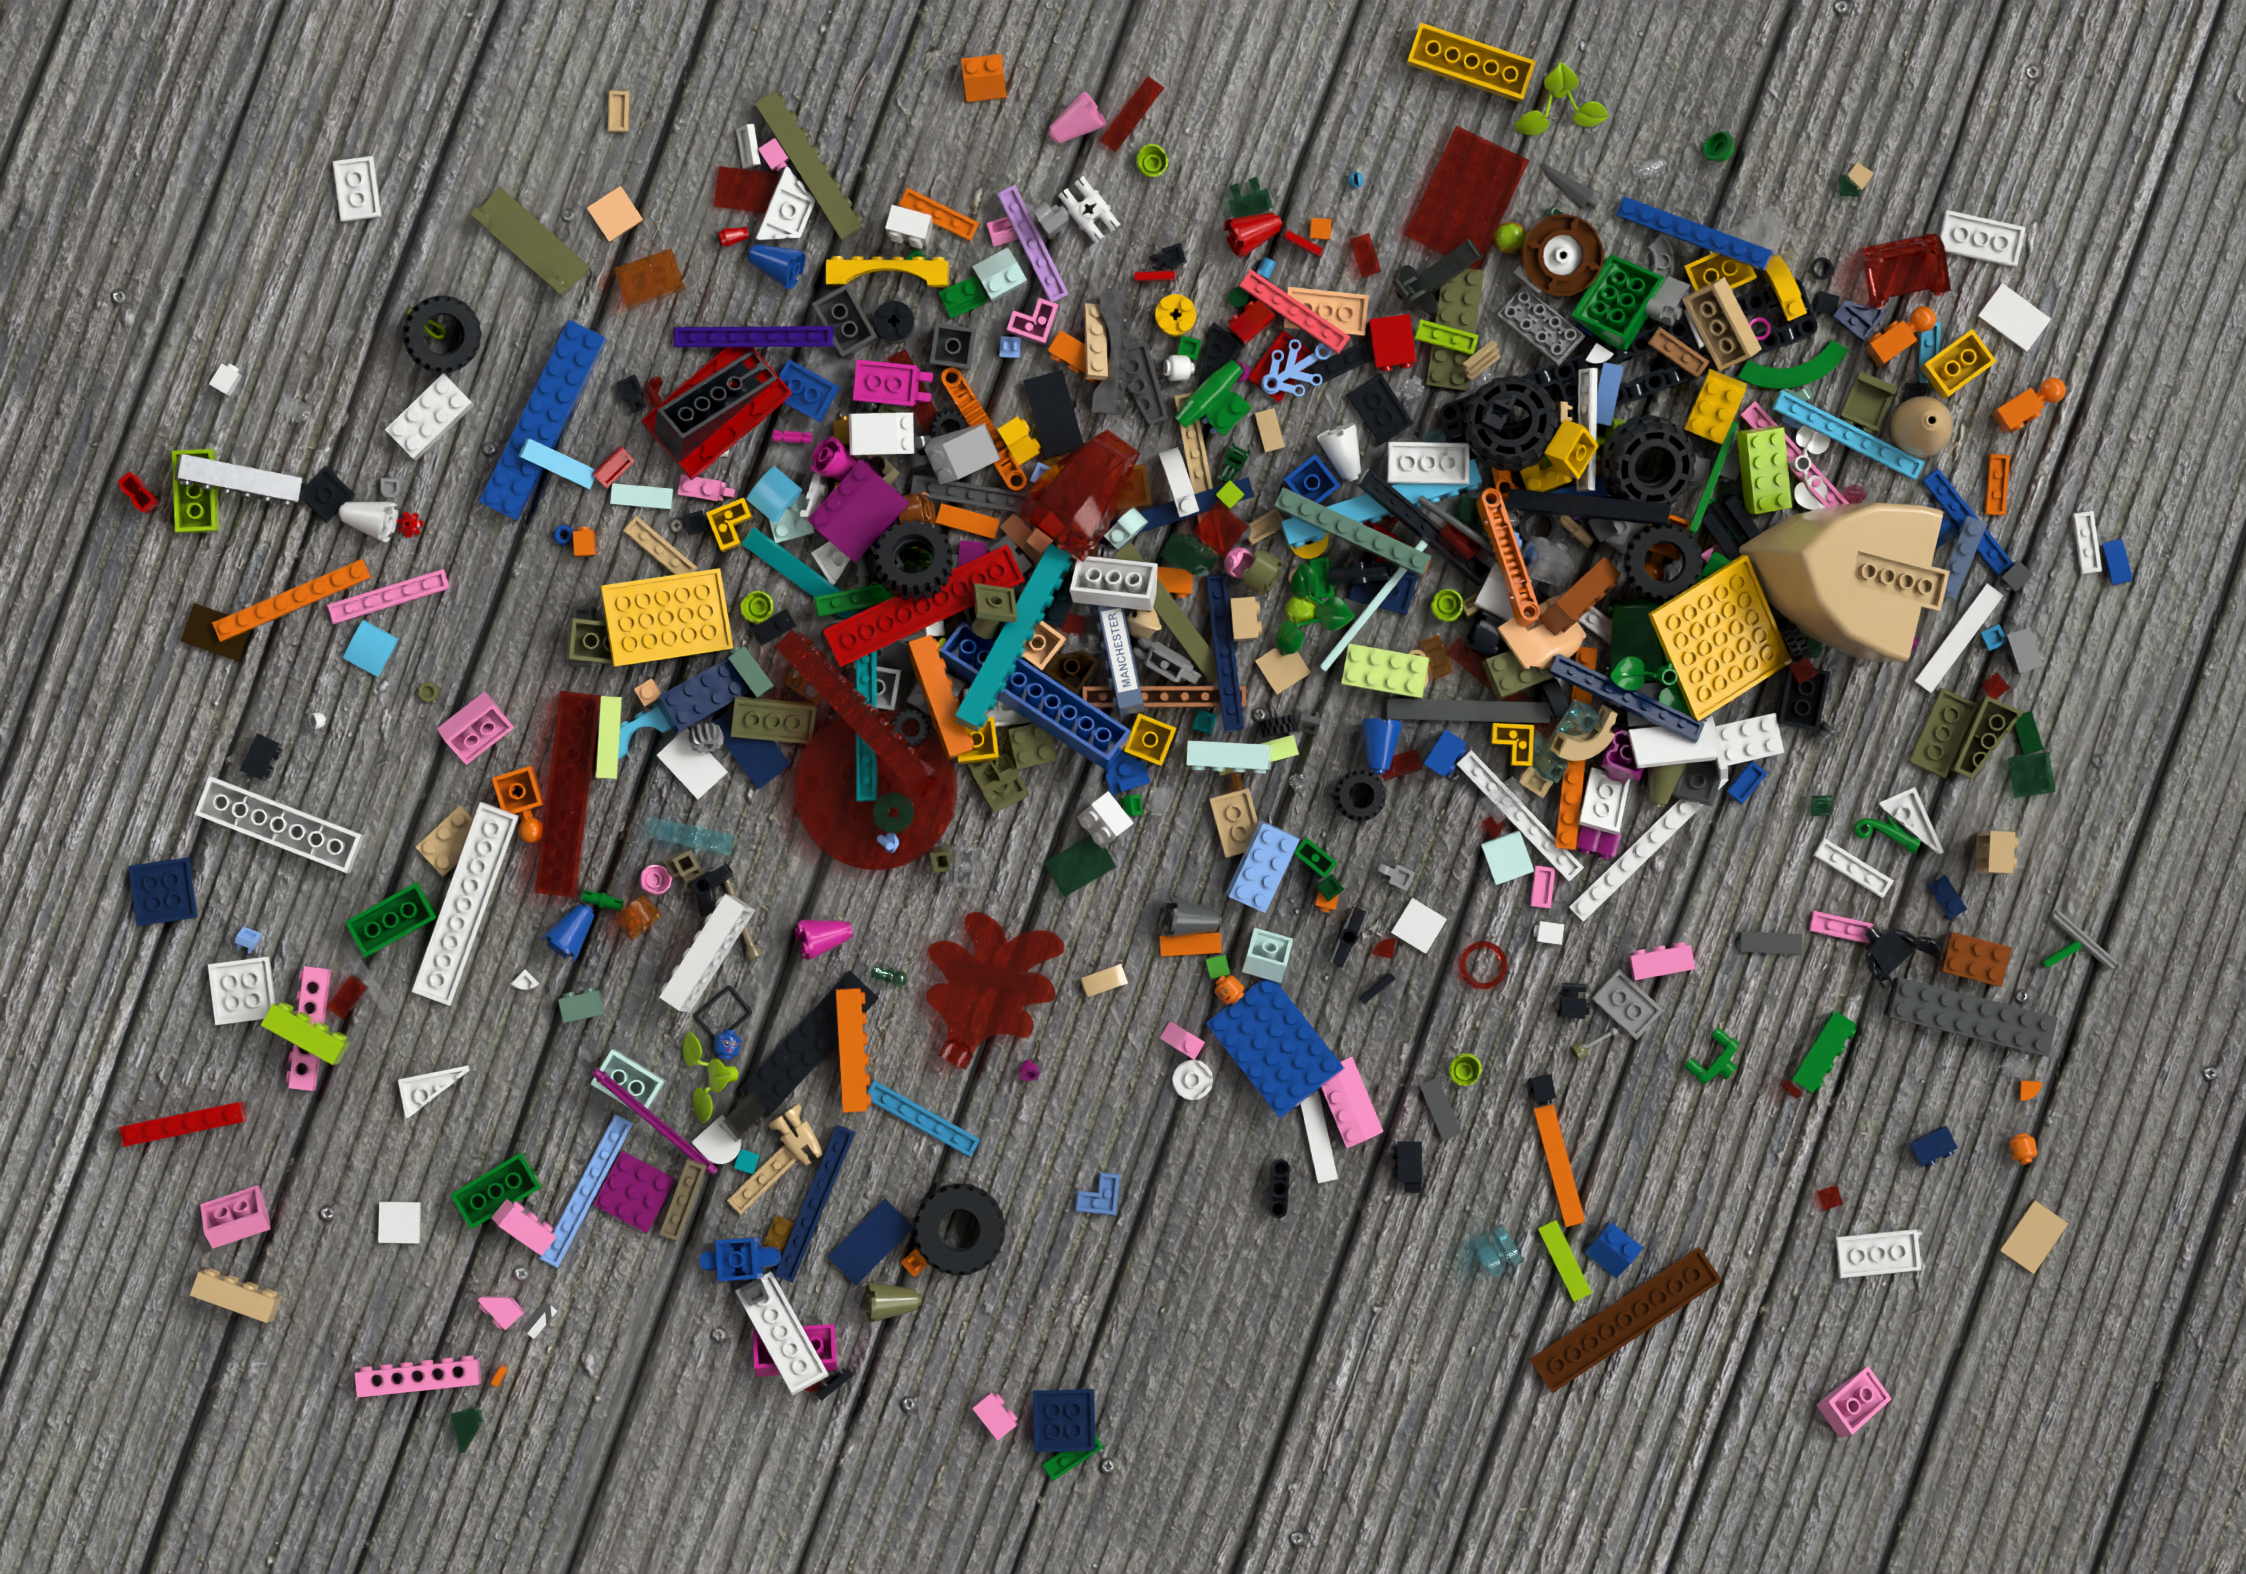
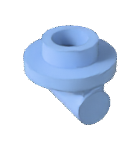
M889 832L885 837L883 835L877 837V842L884 846L888 853H893L898 848L899 840L895 833Z

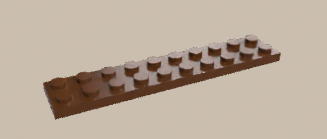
M1698 1246L1529 1360L1553 1394L1722 1280Z

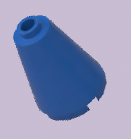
M755 244L749 248L747 253L749 263L787 289L794 288L799 280L796 277L798 273L802 275L806 263L804 252L796 249Z
M1379 718L1362 720L1368 769L1373 770L1372 773L1382 775L1385 774V771H1389L1402 729L1401 721L1391 719L1385 721Z
M586 904L575 906L546 932L541 940L543 942L547 940L549 942L547 946L565 959L567 956L572 957L570 961L575 962L594 918L593 910Z

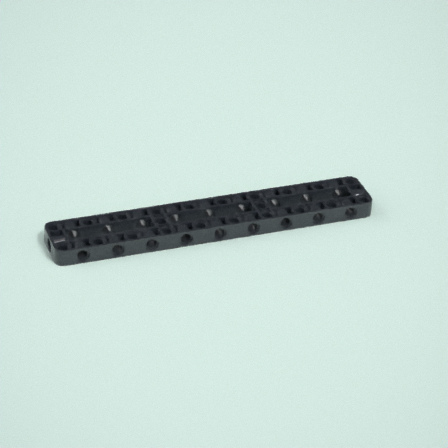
M1794 278L1807 313L1792 319V322L1770 329L1768 336L1772 338L1773 345L1766 346L1763 340L1758 341L1762 349L1744 361L1805 340L1815 334L1818 328L1817 321L1800 280ZM1772 286L1736 298L1746 318L1780 306ZM1752 298L1757 299L1759 307L1752 308L1749 300ZM1686 317L1675 320L1672 326L1664 324L1637 334L1626 352L1612 345L1603 346L1613 353L1606 363L1618 365L1656 351L1648 345V342L1657 329L1661 327L1698 353ZM1802 323H1809L1811 331L1808 333L1804 332L1801 328ZM1680 326L1683 329V335L1676 336L1673 333V327ZM1766 331L1755 334V336L1762 337L1765 335ZM1642 340L1645 343V349H1637L1635 341ZM1587 352L1565 360L1559 366L1554 364L1521 376V378L1531 379L1545 390L1557 387L1562 402H1568V405L1572 406L1573 409L1574 406L1578 405L1579 369L1597 368L1598 372L1602 370L1603 364L1586 362L1585 360L1590 353ZM1710 352L1701 355L1709 363L1699 378L1706 376L1709 369L1716 372L1719 371ZM1673 365L1642 375L1630 382L1620 383L1618 393L1621 395V400L1616 402L1615 408L1695 380L1696 378L1678 365ZM1562 367L1569 371V376L1566 378L1559 375L1558 371ZM1650 378H1656L1659 381L1657 388H1652L1649 385ZM1569 386L1576 390V395L1573 397L1566 394L1565 390ZM1474 394L1449 402L1440 409L1439 419L1448 443H1468L1463 421L1467 405ZM1446 409L1454 411L1455 417L1453 419H1447L1444 416ZM1568 410L1567 417H1572V422L1578 421V416L1573 413V410ZM1530 417L1517 423L1503 426L1500 433L1505 434L1507 440H1514L1524 436L1530 428ZM1470 448V460L1477 459L1478 457Z

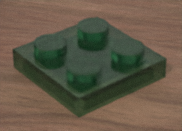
M2049 752L2008 758L2014 798L2056 792Z

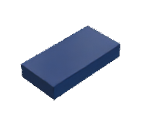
M1751 760L1726 793L1742 805L1768 773Z

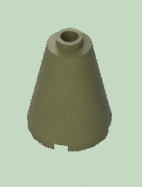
M1687 763L1648 767V800L1651 801V805L1663 807V804H1668Z
M867 1281L868 1285L865 1286V1306L869 1310L866 1313L868 1322H876L916 1311L918 1306H921V1294H918L915 1289Z

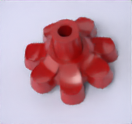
M409 511L404 512V518L400 517L397 520V523L401 525L398 527V532H405L407 538H411L412 533L419 535L421 531L418 527L424 525L422 520H417L419 514L414 512L410 516Z

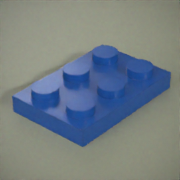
M790 359L787 360L779 375V378L792 391L791 396L784 403L821 423L840 387Z

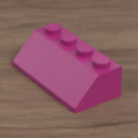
M835 1325L802 1326L826 1371H838ZM753 1330L754 1369L756 1376L781 1375L757 1330Z

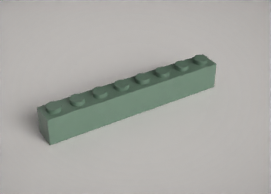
M1284 487L1274 505V509L1420 577L1424 574L1431 559V556Z

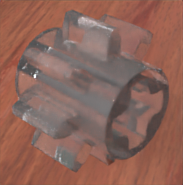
M1415 375L1412 379L1407 377L1400 391L1404 392L1402 397L1410 402L1412 398L1418 400L1425 386L1421 385L1422 379Z

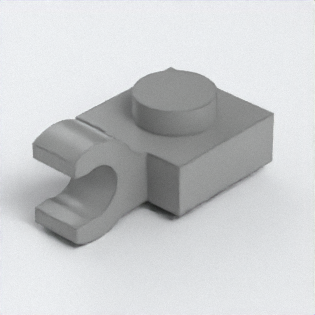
M1380 863L1377 870L1390 876L1388 883L1405 891L1408 890L1415 875V872L1398 864L1392 869Z

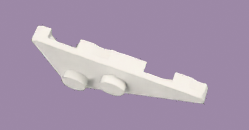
M814 473L805 498L807 509L801 510V517L808 519L825 500V497L828 495V477Z
M830 541L811 553L828 581L833 585L836 584L850 558Z
M1915 787L1878 803L1881 808L1935 853H1943V849Z
M469 1065L399 1079L398 1083L405 1118L411 1117L470 1071Z

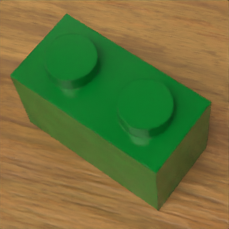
M1307 837L1304 838L1293 853L1324 879L1338 863Z

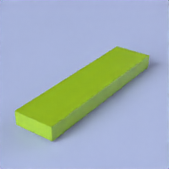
M1557 1220L1539 1227V1233L1573 1302L1592 1294Z

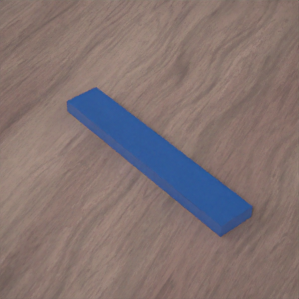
M1938 468L1921 481L1959 530L1965 516L1979 520ZM1985 528L1976 551L1994 574L1999 576L2014 563Z

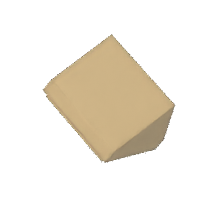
M1477 594L1463 601L1462 610L1468 619L1484 610L1474 605L1478 597Z

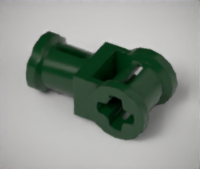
M1233 442L1223 463L1225 466L1221 474L1217 475L1216 478L1226 484L1229 480L1233 482L1237 472H1240L1241 468L1244 467L1251 451H1245L1237 447L1236 443Z

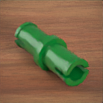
M588 889L584 890L582 902L598 905L601 909L605 907L618 912L622 911L621 908L624 906L623 899L607 896V893L604 892L600 894Z

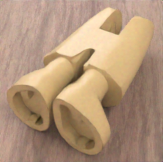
M797 1103L784 1112L785 1117L793 1125V1129L789 1128L782 1114L771 1120L767 1125L770 1129L779 1130L783 1134L780 1137L781 1141L800 1162L807 1166L811 1161L803 1149L809 1146L817 1158L822 1156L823 1153L807 1120L801 1122L799 1114L802 1107Z

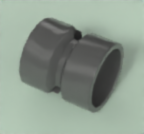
M931 436L914 437V454L908 456L910 468L932 466L924 450ZM918 452H924V455L919 456Z

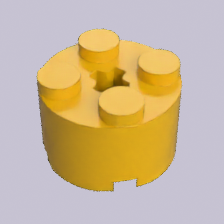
M1172 294L1164 297L1159 302L1155 312V321L1158 328L1169 337H1182V335L1187 334L1193 328L1196 320V310L1190 299L1183 295ZM1174 311L1181 315L1177 320H1173V317L1170 316Z

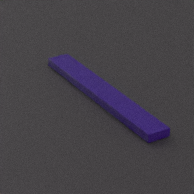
M834 326L674 327V347H834Z

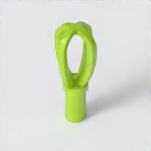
M432 320L427 322L442 331L440 336L433 333L425 324L424 330L433 338L442 340L446 336V328Z

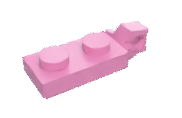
M681 474L678 495L718 502L723 501V497L734 498L735 489L725 488L726 483L718 480L696 477L691 481L687 475Z

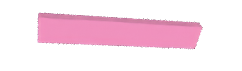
M442 569L328 604L327 607L332 623L337 624L450 589L445 570Z

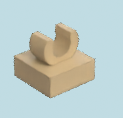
M1554 402L1558 423H1562L1564 419L1571 421L1572 417L1567 416L1568 410H1571L1572 406L1568 405V402Z

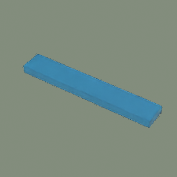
M873 1080L867 1091V1094H871L872 1103L969 1157L972 1156L980 1141L974 1135Z

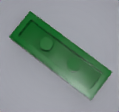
M1096 1436V1451L1059 1452L1042 1463V1466L1051 1480L1055 1481L1103 1449L1104 1446Z

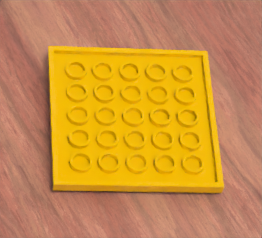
M1747 555L1738 557L1648 614L1665 655L1673 665L1672 669L1677 673V683L1692 718H1695L1697 722L1792 662Z

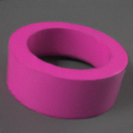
M1755 318L1749 323L1750 327L1755 322H1761L1766 326L1765 335L1756 337L1757 341H1761L1769 335L1770 324L1763 318Z

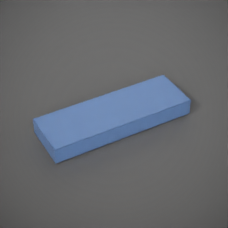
M1603 362L1597 389L1596 424L1611 426L1624 366Z

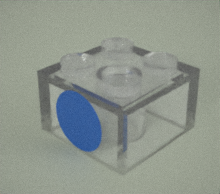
M1531 536L1521 554L1529 577L1564 588L1574 569L1568 548L1561 543L1549 542L1543 537Z

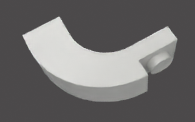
M1178 447L1158 453L1179 516L1183 517L1198 512L1199 508Z

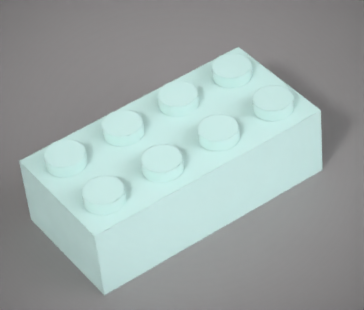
M1188 741L1187 765H1191L1192 770H1205V766H1211V771H1225V767H1230L1232 772H1246V768L1252 769V773H1266V770L1271 769L1272 745Z

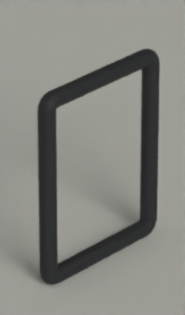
M727 986L726 988H724L720 993H718L714 998H712L708 1003H706L701 1009H699L694 1014L695 1019L708 1033V1035L713 1039V1041L715 1040V1035L710 1031V1029L705 1025V1023L700 1019L698 1015H700L704 1010H706L710 1005H712L728 990H730L733 993V995L748 1011L746 1015H744L728 1030L733 1031L736 1027H738L742 1022H744L748 1017L752 1015V1010L750 1009V1007L745 1003V1001L740 997V995L735 991V989L732 986Z

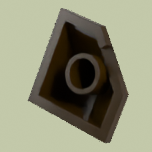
M1084 650L1056 654L1043 672L1077 695L1100 661Z

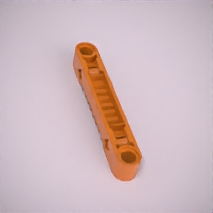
M954 367L945 369L941 376L943 385L965 417L968 425L972 427L985 423L1000 456V460L993 463L1011 491H1022L1027 485L1025 474L988 418L964 377ZM948 374H956L957 381L953 384L946 381ZM1014 476L1022 478L1020 486L1015 487L1011 484V479Z
M1489 488L1478 498L1477 508L1483 526L1488 532V537L1491 538L1490 544L1493 545V552L1496 553L1495 559L1498 560V567L1501 568L1500 573L1503 575V582H1506L1505 588L1508 590V600L1514 618L1520 626L1528 627L1539 617L1540 609L1502 496L1496 489ZM1486 498L1490 499L1493 504H1489ZM1524 611L1530 613L1531 617H1527Z

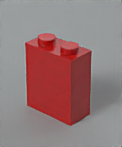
M1410 314L1369 319L1375 370L1380 369V372L1392 371V367L1400 366V369L1412 368V364H1416V355Z

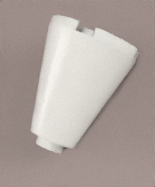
M1348 423L1337 426L1332 431L1327 430L1317 435L1320 445L1340 477L1346 479L1347 482L1358 479V474L1361 473L1355 424Z
M345 502L339 509V517H341L342 522L379 541L387 542L391 539L388 537L389 533H394L396 529L398 510H394V506L397 505L393 502Z

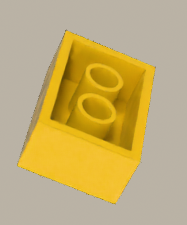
M1971 329L1919 368L1942 400H1945L1997 361L1975 331Z
M1709 369L1686 421L1685 430L1723 444L1745 394L1747 384Z

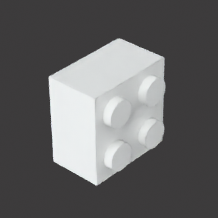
M1109 791L1077 816L1081 826L1087 829L1093 841L1102 849L1133 824L1132 820Z

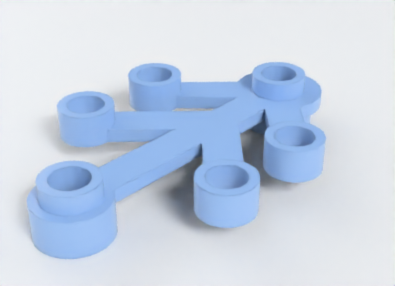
M1297 339L1291 340L1285 371L1279 375V364L1283 360L1284 354L1280 350H1275L1272 353L1273 361L1270 374L1265 375L1261 381L1263 391L1267 394H1275L1281 390L1293 393L1296 397H1302L1305 394V387L1301 384L1293 386L1283 383L1288 378L1309 382L1315 387L1320 386L1323 380L1321 375H1312L1299 371L1319 359H1328L1331 355V349L1321 343L1316 347L1313 354L1295 364L1301 343ZM1293 342H1297L1299 344V347L1297 349H1293L1291 347V344ZM1325 349L1327 351V354L1325 356H1321L1319 354V350ZM1275 353L1281 354L1280 360L1274 358ZM1313 377H1319L1320 382L1315 384L1312 381ZM1268 381H1274L1275 386L1269 388L1267 385ZM1297 387H1301L1303 389V393L1297 394L1295 392V389Z

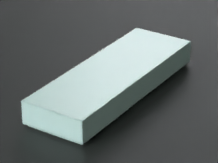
M612 483L610 504L672 510L673 489Z

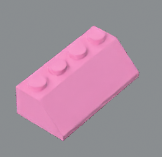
M1353 1057L1340 1061L1345 1069L1321 1087L1346 1148L1366 1141L1383 1132Z

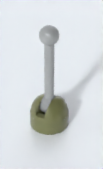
M1613 1027L1610 1029V1032L1587 1045L1580 1042L1571 1046V1049L1576 1058L1581 1060L1587 1056L1588 1048L1611 1035L1615 1036L1618 1030Z

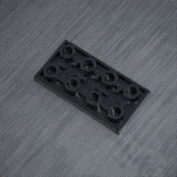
M1063 370L1023 380L1045 458L1048 459L1085 448Z

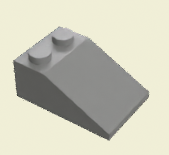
M985 423L931 438L924 449L940 485L958 480L1000 460L998 451Z

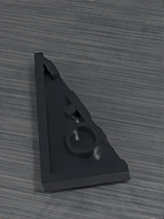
M1215 322L1211 326L1198 387L1212 373L1229 361L1234 360L1244 348L1240 342Z
M1074 570L1063 579L1060 589L1054 591L1052 595L1054 600L1051 606L1046 607L1043 611L1045 616L1042 621L1059 629L1063 628L1073 605L1070 587Z

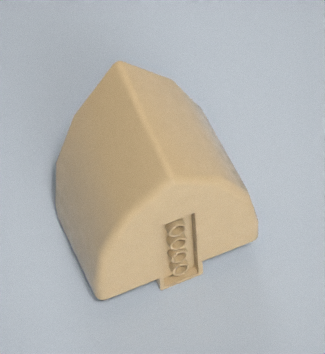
M1893 503L1833 505L1791 515L1739 548L1741 556H1748L1768 602L1790 622L1796 624L1797 628L1806 636L1849 656L1869 662L1908 661L1921 608L1941 611L1950 571L1931 566L1943 512L1942 510L1923 505Z

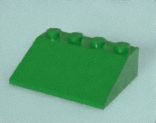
M1610 254L1602 266L1598 277L1590 285L1571 314V317L1607 344L1626 352L1648 318L1649 314L1645 312L1647 303L1651 298H1655L1665 282L1664 277Z

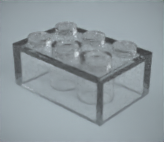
M1773 204L1726 233L1772 250V252L1777 251L1794 239Z

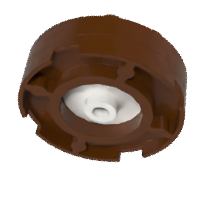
M1551 214L1539 219L1527 230L1520 245L1519 257L1523 273L1533 286L1552 295L1570 296L1588 288L1596 280L1603 265L1604 249L1597 231L1584 219L1569 214ZM1563 251L1564 255L1560 258V253Z

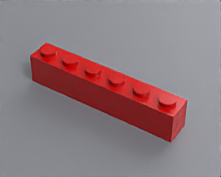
M241 1101L121 1126L119 1129L123 1147L245 1122L247 1121L244 1102Z

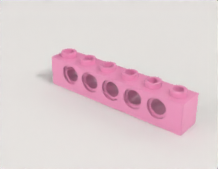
M304 966V970L300 971L299 982H302L301 990L297 992L296 1001L299 1002V1009L295 1012L306 1013L312 1017L311 1021L314 1023H325L331 969ZM311 982H315L318 985V990L314 994L308 989ZM309 1002L315 1005V1011L312 1014L306 1011V1005ZM295 1044L293 1051H290L289 1063L292 1064L291 1071H288L286 1076V1083H289L288 1088L315 1091L320 1058L310 1052L303 1054L301 1047ZM301 1063L306 1064L308 1068L304 1075L298 1071V1066Z
M473 1355L463 1356L459 1361H453V1358H443L441 1363H433V1360L421 1361V1365L405 1362L400 1363L401 1367L394 1368L392 1364L380 1365V1369L372 1370V1366L360 1367V1371L355 1373L357 1398L479 1385L482 1383L479 1358L474 1359ZM455 1366H460L463 1369L464 1374L462 1377H457L454 1374ZM439 1368L443 1371L442 1379L434 1377V1369ZM418 1370L423 1374L422 1381H416L413 1378L414 1371ZM394 1373L402 1375L403 1380L401 1383L394 1382ZM374 1375H379L382 1378L380 1386L373 1383Z

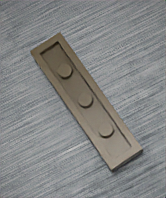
M687 1158L659 1235L679 1241L707 1167L706 1164Z

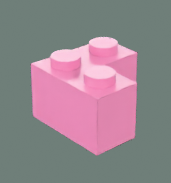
M1039 298L1033 317L1013 311L1007 327V333L1046 346L1059 308L1058 304Z

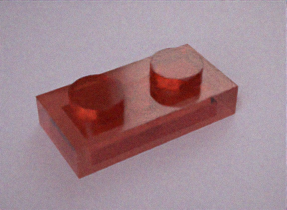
M1367 233L1350 239L1361 277L1365 278L1381 273L1382 271L1370 234Z
M1414 749L1394 755L1389 771H1385V774H1382L1384 781L1423 770L1418 750Z
M351 975L328 1004L327 1008L343 1020L369 987L356 976Z

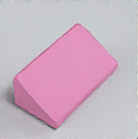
M1008 216L986 223L994 247L1019 239Z

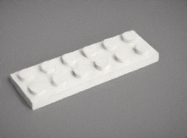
M769 1272L763 1278H760L768 1298L750 1306L742 1287L735 1290L791 1394L794 1395L829 1375L772 1272Z

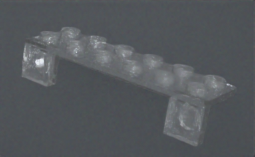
M813 347L807 364L808 370L836 384L840 389L821 423L794 408L787 431L801 432V434H804V432L812 433V443H789L783 441L779 445L774 460L775 465L813 477L814 472L811 470L810 464L813 465L814 459L811 456L816 446L823 439L827 440L853 365L851 361L824 353L821 349Z

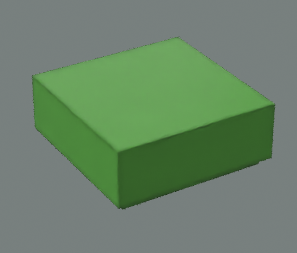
M1226 955L1206 959L1210 979L1230 975Z

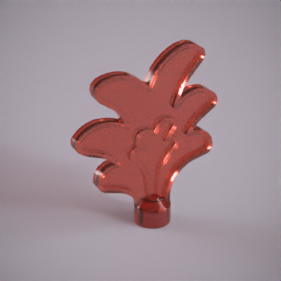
M972 912L965 918V927L974 945V957L964 947L951 941H939L929 946L928 953L932 961L944 973L949 985L945 983L935 984L926 993L928 1003L942 1015L947 1026V1040L943 1043L937 1056L966 1071L975 1050L986 1039L1001 1034L1023 1039L1032 1035L1034 1021L1031 1015L1023 1010V1007L1033 1004L1050 1003L1055 999L1056 991L1051 981L1039 973L1027 972L1040 963L1059 957L1064 953L1065 946L1061 938L1055 933L1047 930H1035L1023 933L1007 942L1002 927L993 918L980 912Z

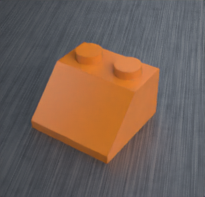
M1001 54L961 59L967 103L1007 98Z

